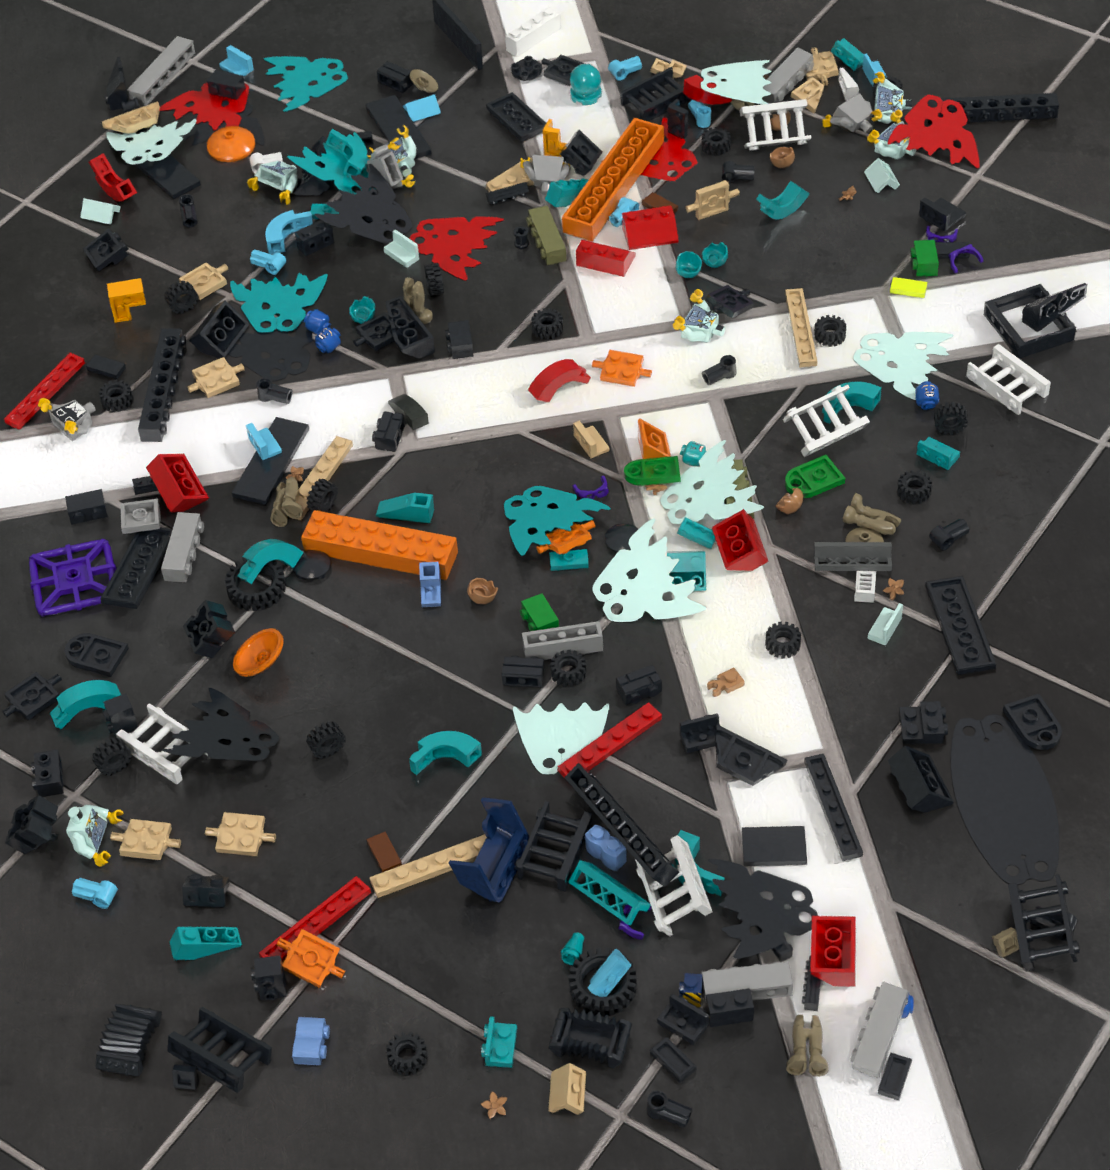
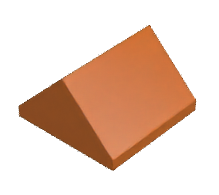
M641 418L638 419V441L642 459L671 457L666 433Z

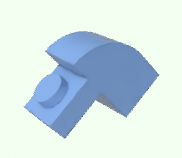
M439 562L419 563L422 607L441 606Z

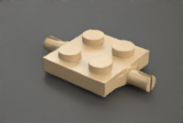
M816 47L815 51L812 48L814 67L806 74V79L809 80L813 77L816 80H821L822 84L827 86V78L839 75L833 53L831 51L818 53Z
M726 180L696 190L695 203L686 206V211L689 213L696 210L698 220L727 211L730 199L739 196V190L729 191V184Z
M204 263L180 277L179 282L181 283L182 280L188 281L197 292L198 299L201 300L227 285L226 279L221 274L228 271V267L223 264L218 268H214L208 263Z
M222 357L192 370L196 383L187 386L188 391L191 393L200 389L207 398L234 388L240 385L236 373L244 371V366L241 363L232 367Z
M224 812L219 828L206 827L205 830L206 836L217 837L215 849L218 853L257 856L263 841L275 842L276 839L275 833H264L265 817L258 815Z
M131 819L125 833L112 832L111 841L122 842L119 850L120 856L161 860L163 852L167 847L180 848L181 846L180 839H169L172 829L171 823Z

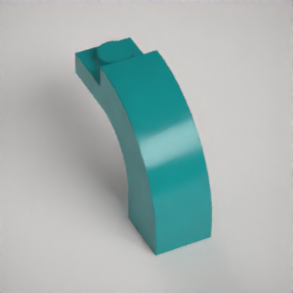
M332 129L325 144L343 154L348 160L343 174L352 178L351 175H362L367 163V152L364 146L351 134L346 137Z
M790 181L778 197L768 199L759 194L756 200L761 203L760 210L769 217L783 219L794 213L804 203L810 193Z
M866 382L841 384V387L846 385L850 387L844 394L850 406H859L873 411L881 399L882 387ZM838 398L829 401L837 415L843 409ZM823 407V421L830 424L831 419Z
M267 539L260 541L250 547L242 556L248 561L241 567L237 577L252 584L263 566L269 561L279 560L283 564L294 568L304 552L281 540Z
M91 680L82 682L68 688L57 697L59 704L50 712L55 726L62 729L80 711L91 707L105 709L103 702L120 696L121 693L117 684L109 681Z
M457 731L433 733L418 741L419 751L411 755L409 762L411 771L416 775L432 761L442 757L457 759L469 767L482 756L481 743L473 737Z
M680 830L678 836L688 843L694 860L700 849V837ZM675 858L673 859V865L678 868L679 862ZM695 863L704 890L710 894L721 896L723 892L713 883L712 879L725 880V878L703 870ZM681 875L678 879L684 885L685 879Z

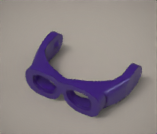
M927 226L926 237L928 240L937 238L938 240H935V242H954L957 239L958 229H955L952 235L938 236L930 232V226Z
M972 244L949 254L951 268L955 274L958 273V269L954 260L960 253L973 254L980 263L983 262V257Z
M604 475L601 476L603 485L594 491L580 490L576 484L572 485L573 491L581 499H594L595 496L601 498L609 493Z
M629 904L625 905L623 914L625 916H627L632 909V907ZM622 920L620 921L619 930H623L633 938L643 939L644 934L642 932L635 931Z

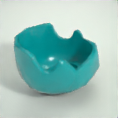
M723 242L719 244L711 243L702 252L703 262L712 268L723 266L728 259L727 246Z
M685 251L680 253L675 265L676 271L684 278H694L701 270L702 260L694 252Z
M366 296L361 300H354L349 308V315L352 320L363 324L374 318L376 310L374 301Z

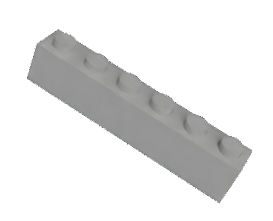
M177 36L127 89L129 101L137 98L140 106L148 105L195 54L193 40Z

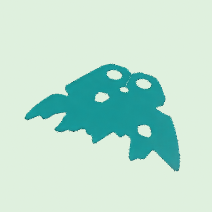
M284 56L264 58V60L276 65L268 69L266 75L284 74L282 78L285 80L274 86L283 90L278 100L294 97L292 101L286 104L288 107L283 111L300 107L309 102V96L319 97L348 79L346 72L341 71L344 68L342 61L337 59L319 58L310 62L306 57ZM336 63L338 66L335 69H330L328 65ZM295 66V69L288 71L285 67ZM337 74L342 76V79L337 81L332 79ZM313 80L318 81V84L308 86L309 82Z
M354 132V137L361 142L366 152H368L361 138ZM325 143L323 145L327 154L321 153L322 157L317 156L305 146L302 153L306 158L287 156L296 165L324 181L334 180L335 186L340 190L356 194L351 188L357 186L362 191V188L352 178L343 174L348 161L346 157ZM321 161L325 164V168L317 166L315 162ZM366 163L361 176L368 178L369 172H367Z
M299 273L295 285L292 287L289 284L282 286L276 277L267 284L251 279V291L246 289L243 284L237 285L234 281L230 282V286L236 300L246 301L242 304L241 309L256 331L260 333L272 332L276 328L279 331H292L305 318L306 314L302 308L313 305L319 297L326 283L327 274L309 282L307 276ZM298 289H305L304 294L301 296L297 295L296 291ZM264 302L271 306L268 310L262 309ZM279 313L280 316L274 317V314ZM284 320H292L293 324L289 327H284L282 322ZM263 321L271 322V326L268 328H262L260 324Z
M533 486L525 490L523 496H513L504 503L506 517L516 520L509 526V532L517 551L522 556L525 555L532 542L539 545L551 544V541L545 535V531H552L553 528L571 531L570 526L573 525V522L590 521L593 519L582 510L598 512L600 509L610 510L611 508L589 498H582L576 501L577 496L575 494L544 486ZM535 490L542 492L539 497H532L530 495ZM515 500L523 502L519 507L511 506V503ZM532 503H537L536 506H531ZM555 503L559 508L550 509L547 508V505ZM529 528H536L538 531L530 535L527 530Z

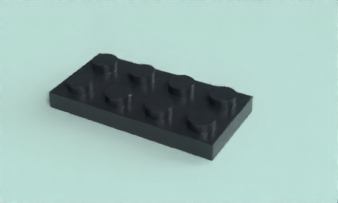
M513 92L486 104V109L521 142L542 133L546 122Z

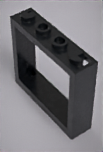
M1041 284L985 302L983 315L1019 359L1074 341L1076 326L1067 317L1066 312L1053 321L1060 329L1059 331L1026 342L1023 341L1002 314V312L1049 296V292Z

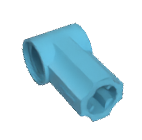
M638 56L621 62L613 60L608 66V70L619 81L625 79L629 73L642 69V63Z
M691 100L688 103V108L696 118L697 126L701 128L709 127L711 124V109L705 106L704 103Z
M622 197L618 207L609 216V221L615 227L621 226L622 213L638 211L639 203Z
M253 250L250 263L264 267L270 274L276 275L286 263V258L278 252L271 255Z
M79 878L73 884L72 894L75 897L92 901L97 907L107 909L118 888L109 881L104 880L97 883Z

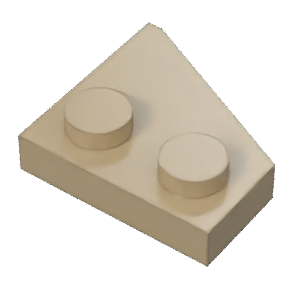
M812 77L792 91L791 97L795 100L807 99L806 108L814 114L824 85Z

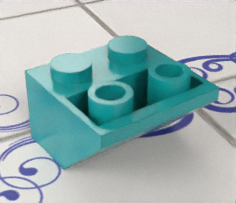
M667 551V557L679 559V562L669 573V576L674 577L672 584L677 585L686 581L696 580L694 591L706 590L705 551Z

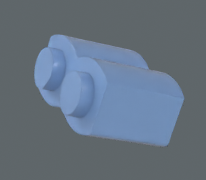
M594 825L585 833L586 850L594 858L601 859L607 868L617 871L626 863L625 846L618 838L610 836L605 828Z
M298 1018L292 1053L294 1064L321 1065L322 1059L326 1058L327 1046L324 1045L325 1039H329L330 1026L326 1025L325 1018Z

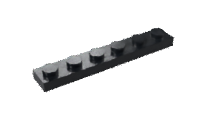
M824 753L804 758L806 769L842 861L863 857V850Z

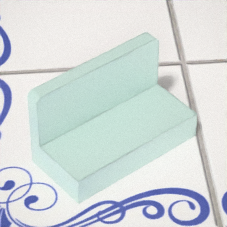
M879 158L864 171L877 193L886 185L894 189L900 186L889 165Z
M84 198L80 217L111 224L113 212H120L121 206Z
M397 230L392 231L393 241L384 247V253L408 268L419 260L418 245Z
M899 603L895 611L884 607L868 633V639L886 646L902 619L903 604Z

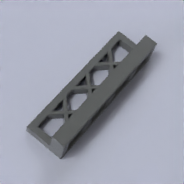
M814 542L815 571H892L891 542ZM819 562H827L828 564H819Z

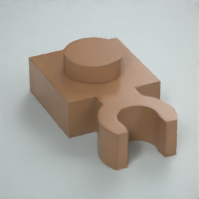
M732 668L717 675V680L709 681L707 689L716 688L713 690V697H717L723 690L728 694L743 687L745 681L736 669Z

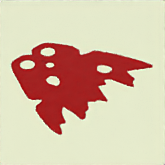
M205 83L201 87L202 91H188L162 105L159 111L176 109L173 114L176 120L187 112L193 111V114H198L196 124L208 121L213 130H217L223 121L226 122V127L239 126L241 116L236 113L242 112L245 109L249 85L245 84L246 89L236 100L209 94L208 85ZM190 101H193L195 103L191 107L185 106V104ZM222 101H229L227 106H221Z
M926 95L905 116L904 119L908 125H897L888 140L890 145L894 141L900 143L904 138L910 137L906 150L910 151L923 147L924 150L928 151L929 156L939 147L942 150L948 148L952 165L959 163L965 157L976 168H979L977 146L973 134L962 128V126L967 124V117L963 107L957 101L946 100L943 102L940 97ZM934 100L937 102V107L931 108L927 102ZM954 105L957 108V112H949L947 106ZM939 113L943 114L942 118L938 116ZM925 119L931 120L932 125L929 127H925ZM959 140L961 148L954 147L953 141Z
M663 118L661 125L664 126V136L668 139V142H663L651 159L658 161V164L654 166L648 163L640 175L675 181L698 162L692 151L681 149L685 144L684 139L668 133V119ZM687 160L692 162V165L690 167H683L682 162ZM671 170H675L678 172V175L675 177H670L667 175V173Z
M464 217L427 219L418 224L416 228L418 232L412 234L409 239L415 242L414 240L417 237L425 238L424 243L417 244L418 252L425 255L433 254V263H439L441 269L462 280H467L464 267H475L481 264V262L468 257L467 254L472 253L471 249L488 248L484 245L483 239L490 238L491 235L497 233L496 231L481 228L496 225L495 222L503 221L504 219L497 217H474L470 222ZM425 224H432L434 228L427 231L423 229V226ZM455 230L459 233L457 235H449L448 231ZM458 255L460 259L459 261H453L450 259V256Z

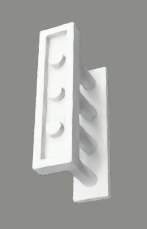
M807 99L742 107L740 109V116L747 118L750 143L744 145L745 149L749 148V151H754L763 146L796 142L798 145L807 144V141L811 139V135L805 136L802 111L807 107ZM788 110L795 112L798 137L789 138L786 121ZM772 112L779 114L782 139H772L770 123ZM755 114L763 116L766 141H756Z
M999 344L993 347L991 360L980 367H976L970 362L967 367L966 377L976 383L1017 415L1021 414L1022 402L1033 394L1037 393L1043 398L1049 395L1051 382ZM996 364L1003 368V370L992 377L985 373V371ZM1008 374L1017 378L1004 387L998 383L999 380ZM1022 383L1029 387L1028 390L1019 396L1010 392Z
M841 385L831 390V393L798 409L794 407L786 412L787 415L783 419L784 423L792 419L806 442L804 443L805 447L801 450L804 457L865 428L870 422L867 416L857 417L844 396L850 388L849 385L841 387ZM838 398L851 420L850 424L845 426L840 422L829 401ZM823 405L835 426L834 432L830 433L825 429L814 408ZM806 412L809 414L820 433L819 439L811 438L799 417Z
M149 703L147 709L150 717L132 733H127L121 729L116 734V737L125 742L133 756L177 785L183 780L180 772L181 767L191 757L181 756L177 761L170 762L166 759L170 753L164 751L155 752L151 748L170 731L174 734H179L181 731L189 729L166 715L161 708L154 707ZM155 722L163 726L146 743L137 740ZM175 738L164 749H172L173 745H180L184 740Z
M678 835L670 839L673 848H671L672 851L665 854L669 861L676 858L679 862L677 866L679 873L672 881L681 875L685 879L684 885L660 898L658 889L662 885L654 881L636 860L638 866L636 869L637 874L643 881L656 918L654 920L655 926L660 932L663 931L668 936L673 935L670 924L693 910L699 911L705 916L712 912L688 843ZM686 893H690L692 898L690 903L666 915L664 906Z

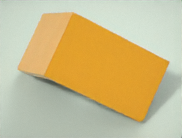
M548 119L543 129L544 155L562 157L560 153L567 143L561 142L560 129L553 128L552 119Z
M141 278L107 284L115 323L132 320L129 307L146 305Z

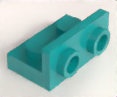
M843 38L841 41L837 40L831 52L847 64V66L855 71L863 64V53Z
M928 437L924 442L921 440L918 442L916 455L949 470L960 457V451Z
M490 1016L489 1024H485L484 1037L487 1038L486 1044H482L481 1057H485L486 1066L513 1067L517 1024L495 1023V1018Z

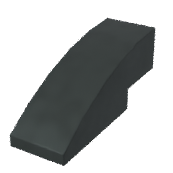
M402 394L388 400V404L395 413L404 415L405 425L408 424L413 431L429 424L428 413L410 396Z

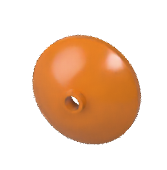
M238 126L221 128L215 131L207 141L208 153L214 159L222 162L242 160L249 156L255 148L253 134L249 130Z
M269 628L259 631L247 639L239 648L233 660V668L237 674L243 677L255 676L270 668L282 651L284 641L282 634L276 629Z

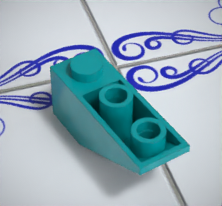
M582 178L581 180L570 179L569 181L559 180L551 182L545 200L554 207H567L572 204L589 180Z
M414 492L380 501L376 517L431 523L434 512L433 495Z
M177 927L169 942L173 960H195L242 945L237 927Z

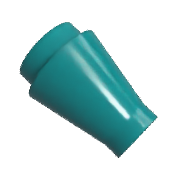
M573 933L570 940L561 950V959L566 964L574 965L573 962L576 959L580 961L579 956L582 954L585 939L581 933Z

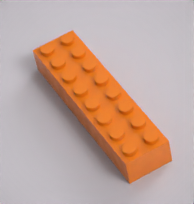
M316 510L313 511L301 537L304 551L317 550L326 553L331 558L420 575L419 563L439 562L440 579L447 580L458 554L456 537Z

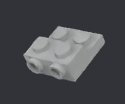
M158 498L121 503L122 534L160 529L161 518Z

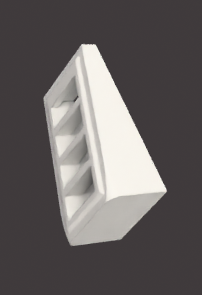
M840 68L838 81L844 98L847 101L859 93V87L845 69Z
M857 571L854 601L874 603L876 571Z

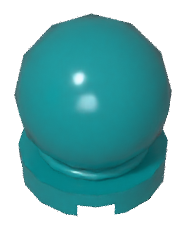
M581 64L575 67L570 75L571 100L574 103L576 101L581 102L584 106L597 103L598 98L602 97L599 71L591 64Z

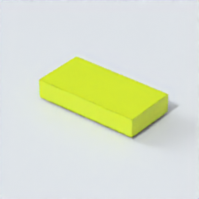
M893 277L890 293L925 298L927 282Z

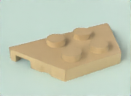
M157 101L102 121V126L105 129L127 134L135 133L142 128H149L158 121L159 102Z

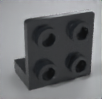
M925 197L920 200L919 216L943 231H946L966 216L964 210L943 198H939L935 202Z

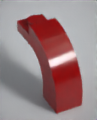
M698 75L684 79L683 93L692 100L705 104L732 102V98L703 90L701 82L704 80ZM708 83L706 86L708 88H715L717 85L715 83Z
M104 153L88 161L96 174L95 179L98 184L115 201L121 202L137 193L129 178L123 180L114 172Z
M564 359L542 370L533 380L528 391L537 400L550 402L555 392L565 383L570 381L588 383L591 377L586 373V369L579 366L573 359Z

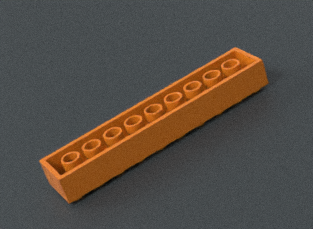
M637 118L632 120L562 216L563 233L594 241L608 221L609 216L618 207L620 199L626 196L663 144L664 126Z

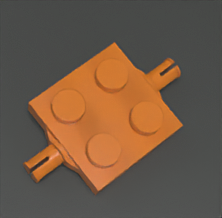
M609 350L607 358L603 362L596 360L592 362V367L602 369L600 381L635 387L636 381L640 376L651 378L652 370L642 369L643 355Z
M592 520L581 525L573 522V525L570 526L571 531L558 528L545 534L551 541L550 545H540L536 549L540 554L547 550H553L559 555L565 554L570 549L582 546L586 541L592 539L588 530L595 528V523Z
M303 929L292 943L280 937L276 946L287 951V957L283 963L284 970L319 988L330 973L342 979L345 970L334 965L340 948Z

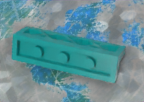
M580 860L569 880L571 885L628 925L632 924L639 910L647 912L651 905L590 862ZM581 872L585 874L587 883L580 884L577 882ZM599 883L601 893L595 895L592 885ZM614 894L616 904L609 905L607 895ZM626 904L632 907L628 917L623 914L622 906Z

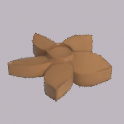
M854 186L843 191V196L839 198V201L843 199L852 200V196L856 194Z
M292 466L291 474L285 478L294 477L298 482H302L301 475L304 468Z
M662 484L645 485L646 491L653 490V495H657V492L667 489V486Z
M889 578L888 584L890 587L885 588L883 591L890 593V600L893 601L896 593L898 595L904 594L901 589L904 580L895 581Z
M491 1091L490 1101L485 1100L481 1103L484 1108L488 1109L489 1119L495 1116L496 1111L501 1115H506L505 1109L501 1105L506 1103L507 1097L497 1099V1095Z

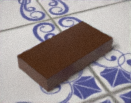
M653 192L642 200V205L648 209L672 206L674 213L678 211V205Z
M386 832L366 839L382 873L402 865Z

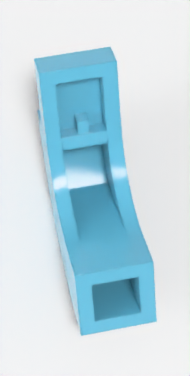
M293 210L275 217L268 224L265 232L268 253L286 252L285 238L289 234L313 224L311 211L294 214Z

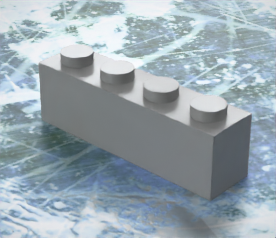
M797 47L766 79L771 84L764 85L763 89L770 92L771 95L762 97V100L770 104L782 101L785 95L792 91L794 86L813 69V55Z
M177 513L161 567L164 581L187 582L188 575H191L192 561L196 559V547L200 545V533L204 531V522L201 521L200 514Z
M599 621L522 633L525 658L552 659L553 657L555 658L556 653L561 655L560 651L563 650L564 653H567V650H571V653L577 651V655L579 653L586 654L603 651V635Z
M774 962L765 965L753 964L748 967H730L722 970L710 969L702 972L705 1006L706 995L747 988H750L752 1000L792 996L793 982L789 962Z
M884 981L881 987H876L873 999L876 1000L873 1008L869 1007L865 1020H868L866 1028H861L858 1036V1041H861L858 1050L854 1048L850 1061L853 1062L854 1070L879 1079L909 997L908 990Z

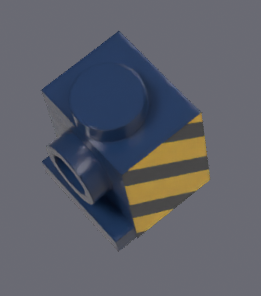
M685 973L684 982L680 981L679 995L695 1007H701L702 974Z

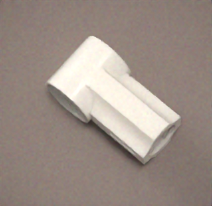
M281 152L268 155L254 153L249 159L252 171L255 174L261 164L275 161L283 162Z

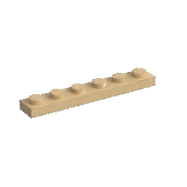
M803 288L785 290V297L799 367L817 366V356Z
M336 436L299 488L295 499L296 503L301 505L303 514L298 520H302L309 510L306 502L308 501L307 496L310 495L308 492L312 490V485L315 486V482L318 479L330 480L353 447L351 440Z
M484 834L369 877L377 898L451 871L450 860L473 863L487 837Z

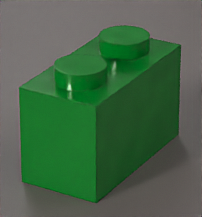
M915 240L913 248H910V256L914 258L912 260V269L916 270V276H937L939 262L935 240Z
M543 593L521 601L522 609L520 610V615L524 621L528 622L530 632L559 627V619Z

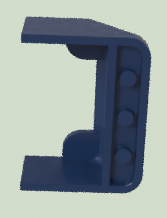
M482 797L481 802L487 812V816L482 822V830L487 838L474 863L450 860L449 865L462 886L489 901L501 902L517 871L515 870L518 857H522L529 840V835L512 801Z

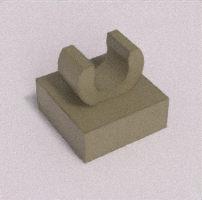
M1010 927L992 936L998 955L1002 958L1019 950L1017 933L1014 928Z

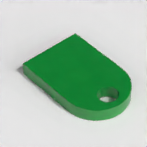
M827 455L791 469L785 477L787 491L793 494L794 491L792 489L799 488L803 492V498L816 496L845 483V477ZM792 484H799L800 486L793 487Z
M678 456L634 460L624 467V478L633 485L681 482Z

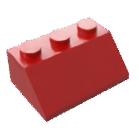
M672 206L622 213V229L629 250L678 243L677 227Z
M581 240L576 249V266L624 277L636 253Z
M158 454L147 465L146 469L170 512H184L209 499L185 454Z
M744 509L712 527L726 570L753 571L769 562L755 521Z
M812 916L811 975L832 986L856 987V916Z

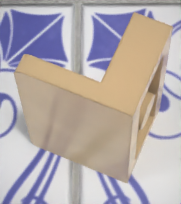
M580 420L573 423L574 437L590 458L609 451V446L594 426L585 428Z
M571 1063L552 1071L549 1112L554 1113L565 1108L578 1115L584 1111L586 1071Z

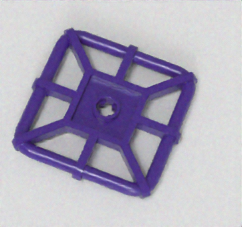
M94 540L71 546L67 544L65 547L39 552L29 557L32 581L30 587L33 590L38 614L44 617L76 609L80 611L82 608L101 604V596L80 601L79 592L94 589L103 594L106 586L95 582L93 576L107 573L110 581L117 569L108 540ZM92 549L85 557L73 559L72 553ZM103 550L106 564L91 567V562ZM67 554L68 559L67 561L57 563L47 560V558ZM39 564L52 570L53 576L39 579L37 565ZM55 584L56 589L43 602L41 588ZM74 593L75 602L51 607L61 595Z

